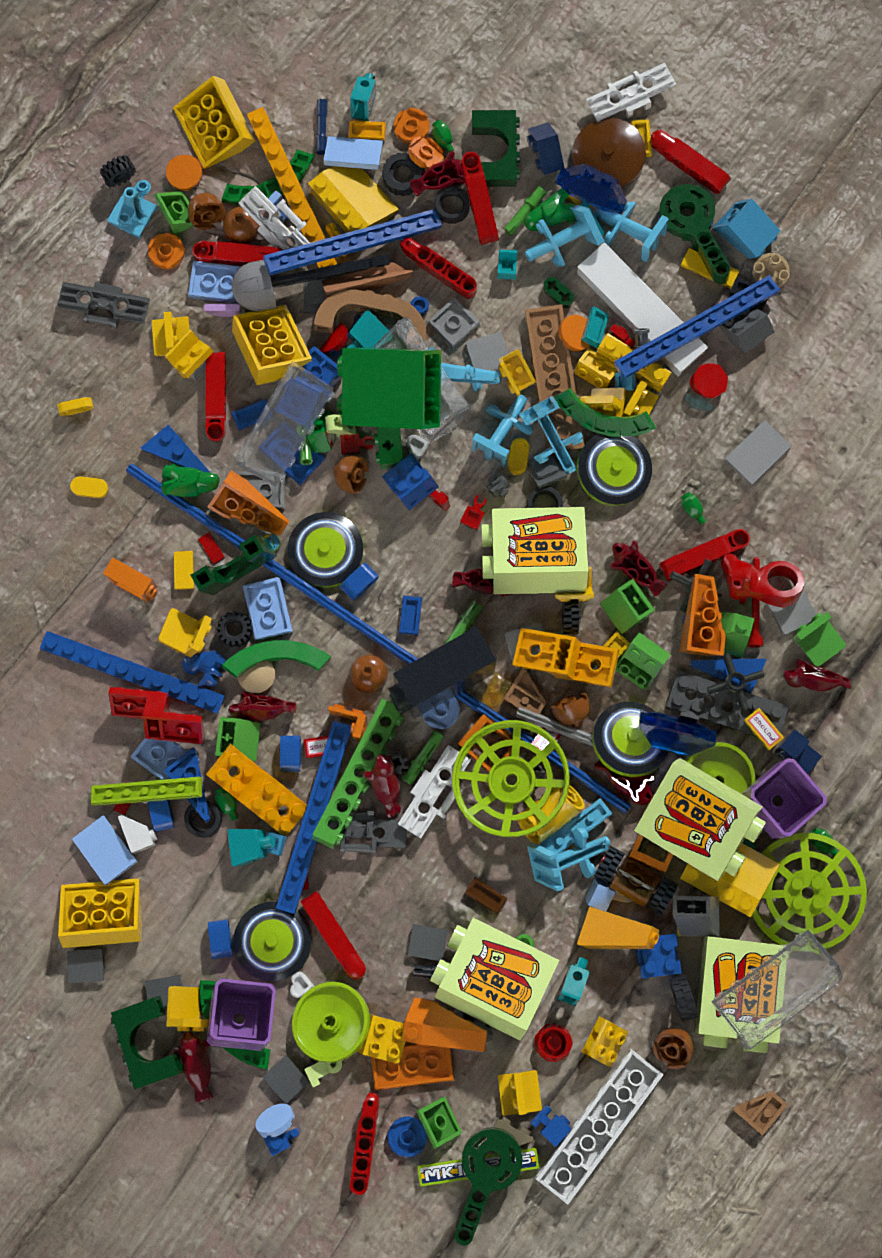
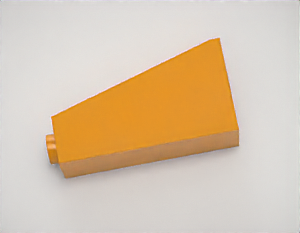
M589 907L577 945L587 949H653L659 940V930L634 920Z

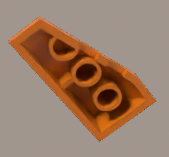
M232 470L208 505V508L224 518H234L240 520V523L245 525L250 523L256 525L258 529L279 536L290 522L251 483Z
M694 574L679 652L707 656L724 655L726 636L722 628V616L719 613L714 577Z
M415 997L404 1022L403 1041L421 1045L485 1052L488 1031L469 1020L462 1019L455 1015V1012L448 1011L433 1000Z

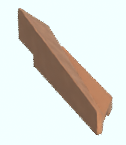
M392 262L390 265L371 268L340 277V279L322 281V286L327 299L332 294L343 290L365 291L413 277V271Z

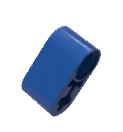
M365 562L340 585V588L355 601L376 582L379 575Z
M300 735L281 736V772L301 771Z
M169 800L147 802L155 832L175 827Z
M229 920L208 922L212 959L232 957Z

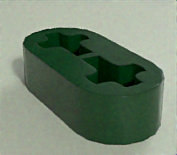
M550 277L544 281L543 290L545 294L556 304H562L563 308H569L573 304V293L558 279ZM548 284H555V289L557 290V292L553 288L549 290ZM562 296H569V302L566 300L563 302Z

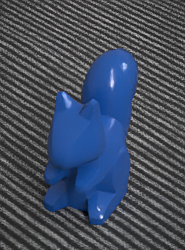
M215 650L205 651L200 655L195 654L191 658L185 656L182 660V668L190 675H194L199 671L204 673V677L198 686H216L218 681L215 675L218 677L223 676L219 668L226 660Z

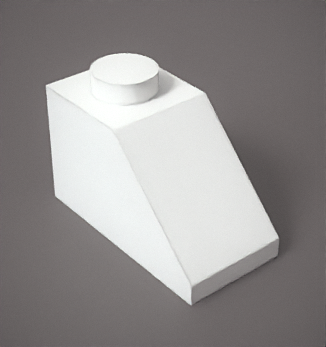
M118 816L131 853L136 854L156 846L155 840H157L154 829L150 830V827L125 816Z

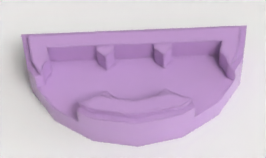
M239 304L204 305L206 313L219 317L238 315L241 308Z

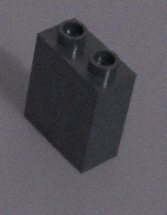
M476 626L394 672L395 685L388 688L390 692L389 697L400 715L409 711L413 719H416L492 676L495 672L496 659Z

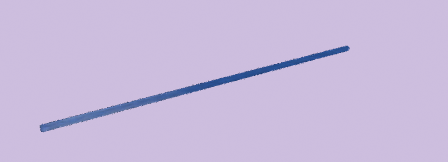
M130 464L127 467L126 472L241 550L239 544L245 541L182 497L162 494V483L134 464ZM273 559L263 565L406 664H410L418 659ZM466 691L454 696L479 714H484L493 723L507 720ZM513 728L503 729L505 732L513 736ZM521 730V740L532 743L535 738ZM552 751L546 758L563 771L559 755ZM568 762L571 777L622 812H628L631 807L630 803Z

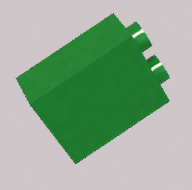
M342 348V356L339 357L337 362V372L342 378V394L337 399V411L339 415H342V425L404 429L440 427L442 350Z

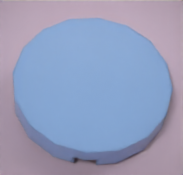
M453 697L424 713L423 719L434 729L443 730L450 728L459 718L460 707L457 699Z
M287 1104L273 1105L260 1114L255 1126L262 1137L267 1138L269 1135L276 1137L290 1128L292 1125L291 1121L295 1118L292 1108Z

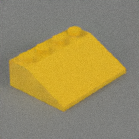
M215 76L210 77L173 107L203 169H207L244 151L255 142L224 79Z
M332 166L308 183L310 193L346 233L382 224L399 211L361 168Z
M286 305L233 315L232 332L257 385L275 382L312 361Z
M743 843L738 852L745 855L746 859L735 877L725 872L716 881L692 865L687 864L680 879L711 896L719 897L720 901L749 917H752L780 866V863Z
M139 878L114 880L107 886L103 882L61 885L58 937L62 947L70 948L140 942L142 938Z

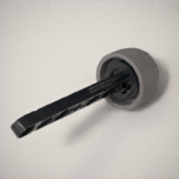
M381 255L270 278L263 260L250 262L240 267L235 273L232 280V292L236 301L248 310L262 311L276 308L274 288L390 265L389 255Z

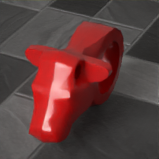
M731 553L724 555L721 560V568L725 573L729 596L734 600L740 599V605H744L746 599L752 597L769 605L784 608L795 604L804 590L802 571L790 562L775 561L757 570L753 565L739 560L736 555ZM775 576L785 577L793 583L794 588L788 591L777 590L769 584L768 579Z

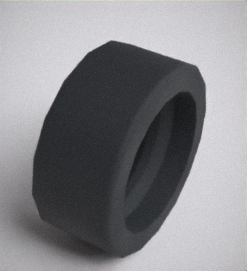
M448 186L437 193L435 209L439 218L448 224H456L467 217L469 197L462 188ZM448 196L459 197L463 202V208L456 214L445 213L441 207L442 200Z
M547 486L533 490L527 501V508H534L535 499L545 494L553 497L556 508L563 507V500L559 492Z
M207 801V806L214 814V824L208 830L201 831L193 826L191 819L196 809L192 805H189L185 811V827L196 837H211L221 827V812L216 805Z

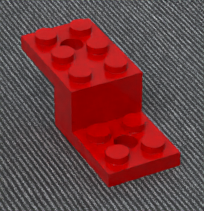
M123 687L109 688L108 695L112 716L143 719L145 739L203 745L204 730L202 716L170 712L168 693L144 691L142 689H125Z

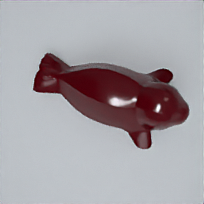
M453 151L448 153L444 161L426 170L421 178L409 181L416 196H420L426 189H443L456 182L465 184L461 160L455 159Z
M632 541L630 546L618 542L613 544V557L616 561L610 563L612 569L623 571L630 580L634 579L636 584L649 588L653 597L658 596L666 588L667 584L657 579L656 572L650 561L639 552V546L636 541Z
M474 569L466 573L454 571L452 578L453 588L465 585L478 593L494 594L493 579H483V569ZM499 594V595H501V596H509V595H512V594Z
M799 659L796 661V669L786 670L783 673L786 683L793 688L803 686L813 691H828L842 686L851 689L849 678L828 669L807 664Z
M242 692V701L230 705L228 708V712L233 718L242 720L250 718L265 721L273 719L284 712L296 713L297 706L295 702Z
M380 754L376 757L373 770L364 771L363 775L371 781L376 797L385 806L387 817L391 818L401 810V806L397 803L400 785L394 772V763L391 757Z
M600 760L595 763L594 768L605 771L613 786L623 794L630 796L633 803L638 805L650 804L653 798L649 784L654 781L652 775L640 777L622 776L608 769Z
M187 1032L183 1035L180 1048H174V1053L179 1054L185 1077L195 1089V1103H200L213 1099V1095L208 1087L211 1077V1066L207 1050L210 1044L207 1042V1039L201 1043L193 1033Z

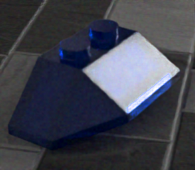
M586 164L561 169L555 181L569 195L605 212L622 214L627 203L617 179Z
M640 712L639 727L652 747L675 752L679 755L692 756L714 747L716 744V731L709 730L697 722L660 712Z

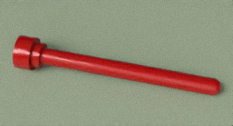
M754 557L752 565L757 570L760 569V559ZM752 598V618H754L752 634H750L748 640V647L761 648L763 647V638H761L760 601Z

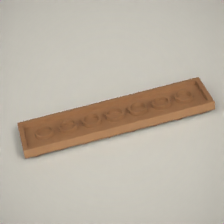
M562 304L525 309L539 403L551 396L554 398L569 388L576 395L570 352L559 337L558 328L564 320ZM561 408L548 414L561 440L576 433H582V427L579 425V422L568 416ZM544 433L546 449L551 447V444ZM584 440L574 446L572 443L565 446L567 452L581 450L584 446Z

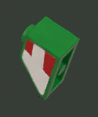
M332 411L316 413L312 419L306 436L313 453H326L333 447L335 434L326 432L325 422L326 416L333 415Z

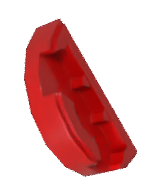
M340 323L319 350L326 356L333 351L338 352L348 340V329Z

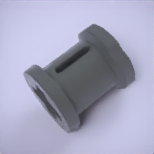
M649 328L633 329L635 334L633 349L636 350L648 343Z

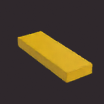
M688 248L681 267L713 281L699 253ZM730 267L729 280L721 285L731 289L739 270Z

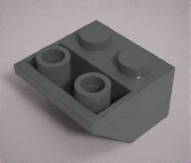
M755 307L719 326L735 348L743 353H747L775 332L768 315Z
M673 896V917L681 936L719 937V897Z

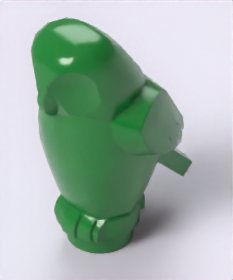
M561 188L539 204L538 207L525 217V227L530 231H538L536 224L541 219L544 220L547 227L556 226L564 222L572 224L574 221H577L571 209L575 207L574 204L563 203L569 196L570 191L568 189L564 191Z
M175 464L166 465L162 470V479L165 482L161 486V491L164 495L195 497L201 495V493L216 490L219 487L220 478L217 474L203 472L196 468L177 467Z

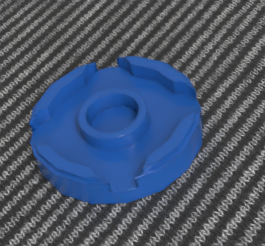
M411 1116L395 1120L390 1126L387 1135L388 1144L392 1151L406 1158L414 1157L421 1153L427 1142V1133L422 1122Z

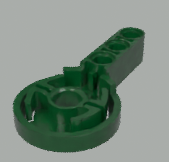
M683 184L670 189L660 202L659 218L662 215L669 219L667 231L674 236L682 238V241H690L699 253L713 281L717 284H725L729 280L730 265L709 231L715 217V203L712 196L705 189L692 184ZM685 208H689L694 212V214L691 216H684L680 213V211ZM714 256L716 259H710L709 257Z
M488 1127L478 1130L470 1136L464 1146L462 1167L472 1187L455 1232V1240L459 1245L466 1246L472 1242L489 1194L510 1186L521 1172L523 1163L522 1149L517 1139L504 1129ZM489 1151L497 1152L500 1156L499 1163L496 1165L488 1164L485 1161L486 1153ZM475 1192H481L484 1195V1198L481 1200H477L474 1198L473 1194ZM468 1211H474L477 1214V1217L474 1219H470L467 1217L466 1213ZM461 1230H467L470 1236L467 1238H463L460 1236L459 1232Z

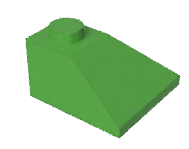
M719 612L722 616L721 623L726 636L724 654H730V656L742 659L754 618L737 613Z

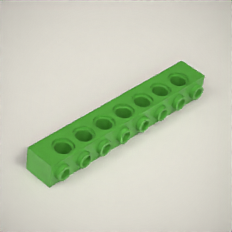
M381 699L312 834L313 840L334 849L336 844L340 845L344 837L342 834L344 828H348L352 822L353 817H351L353 810L357 811L362 800L359 799L361 794L366 793L370 786L369 779L365 777L358 778L354 773L358 770L363 772L373 770L376 757L380 754H386L387 749L385 747L388 742L391 743L394 739L396 725L400 726L403 721L404 715L398 713L393 703ZM388 720L391 725L383 727L380 722ZM380 737L382 742L375 744L372 742V738ZM369 753L372 754L374 758L370 761H367L363 758V756ZM353 787L357 792L349 795L346 793V789ZM344 804L348 809L345 812H340L337 810V807ZM330 822H337L339 827L333 830L328 827V824Z

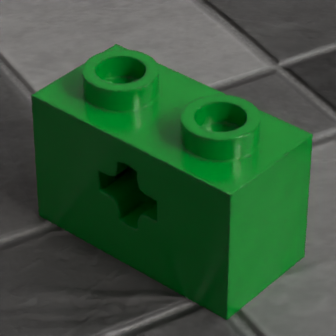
M377 428L378 434H374L375 445H379V452H376V464L380 463L381 469L393 468L403 460L400 428ZM387 445H390V451H387Z

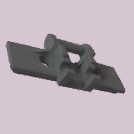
M63 282L57 307L85 312L84 323L94 322L110 325L117 329L120 319L145 324L150 298L122 293L123 290L120 287L96 282L94 288ZM83 295L90 296V301L88 303H82L80 301ZM120 302L127 304L124 310H118ZM98 308L110 310L114 315L113 318L92 315L91 313L92 311H97Z
M368 811V813L352 812V822L348 828L345 827L346 831L340 843V853L367 852L376 855V847L406 848L407 830L398 824L400 820L374 819V811ZM330 822L328 824V827L333 830L339 826L337 822ZM378 827L383 828L385 831V835L380 839L374 837L373 834L374 830ZM346 838L372 839V845L346 844Z

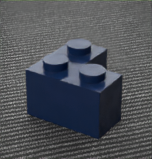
M549 122L528 128L527 143L529 147H532L533 152L536 153L535 165L537 170L546 175L565 169L558 134Z
M796 729L791 731L774 751L777 753L776 757L780 761L787 758L794 759L806 774L812 770L822 757L808 745L810 741Z

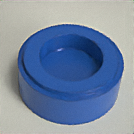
M418 296L411 301V305L417 309L421 316L428 312L429 303L426 298Z

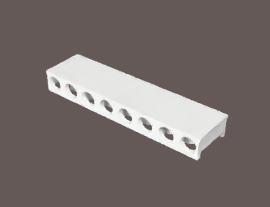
M603 243L577 267V274L632 330L637 328L650 329L648 342L684 323L606 243ZM697 338L661 358V360L679 377L685 369L706 352L708 347Z
M630 1048L575 1122L570 1132L564 1137L538 1172L535 1179L566 1204H569L657 1085L663 1074Z

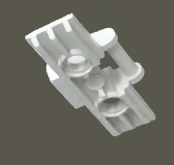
M663 63L641 74L634 71L632 75L613 84L608 83L606 84L607 90L587 98L586 101L597 122L624 109L628 119L633 116V110L644 106L645 110L651 108L649 98L676 86V82L666 64ZM648 80L652 82L653 86L645 88L643 83ZM632 82H636V84L629 86L621 91L617 90ZM610 98H612V100L617 101L618 103H612L610 101Z
M255 186L238 204L260 226L257 231L273 247L280 246L283 250L310 243L299 232L307 223L305 221L302 222L285 204L286 201L282 199L275 206ZM278 209H280L297 226V228H294L293 226L287 228L278 219L280 215ZM261 210H266L269 213V218L262 217ZM288 237L295 240L296 244L294 246L288 244Z
M449 745L431 773L427 770L422 772V776L417 784L410 791V794L414 795L415 798L398 823L419 838H422L436 815L445 819V814L455 799L452 773L459 751ZM467 756L462 763L461 771H464L471 761ZM442 770H448L451 773L449 780L444 781L440 779L439 774ZM448 785L452 790L439 810L433 807L436 803L435 801L442 790ZM421 803H426L430 806L428 813L423 814L419 812L418 807Z

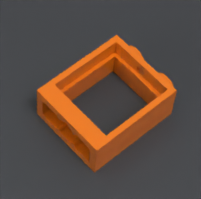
M113 557L103 572V575L111 583L148 603L158 593V586L153 579Z
M483 714L458 742V746L462 748L474 733L493 722ZM501 729L494 731L503 741L512 740ZM510 746L509 750L501 757V759L504 757L511 756L512 746ZM471 749L467 753L475 761L479 758ZM485 761L483 762L482 767L489 773L492 767Z
M638 833L628 857L665 873L673 854L668 852L663 863L637 851L643 839V836Z

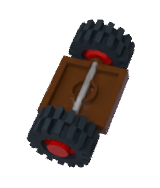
M610 846L606 855H604L599 863L594 877L608 884L615 872L616 876L610 888L642 907L646 905L649 897L652 895L647 908L662 915L671 901L678 884L663 877L656 888L655 886L660 878L659 874L628 856L625 857L621 866H619L625 853Z

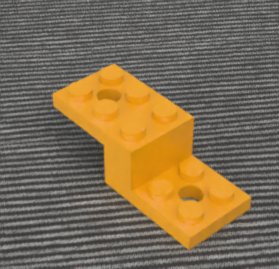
M521 628L512 665L514 667L548 672L559 679L612 688L620 650L581 643L576 637ZM534 646H540V652L537 655L531 654V649ZM599 660L601 667L593 670L591 667L592 663Z
M232 744L226 748L206 773L208 777L283 836H287L305 814L306 803ZM236 766L237 773L230 776L229 770ZM286 806V812L279 815L280 807Z

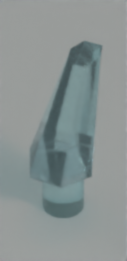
M689 393L684 398L685 401L691 404L689 408L711 411L714 408V405L699 397L695 399Z

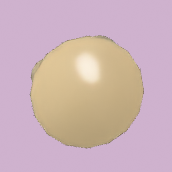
M767 253L756 260L753 265L752 274L755 282L770 275L780 288L789 278L790 269L788 262L780 254Z
M264 661L250 668L237 679L240 686L248 692H266L274 682L275 669L270 661Z

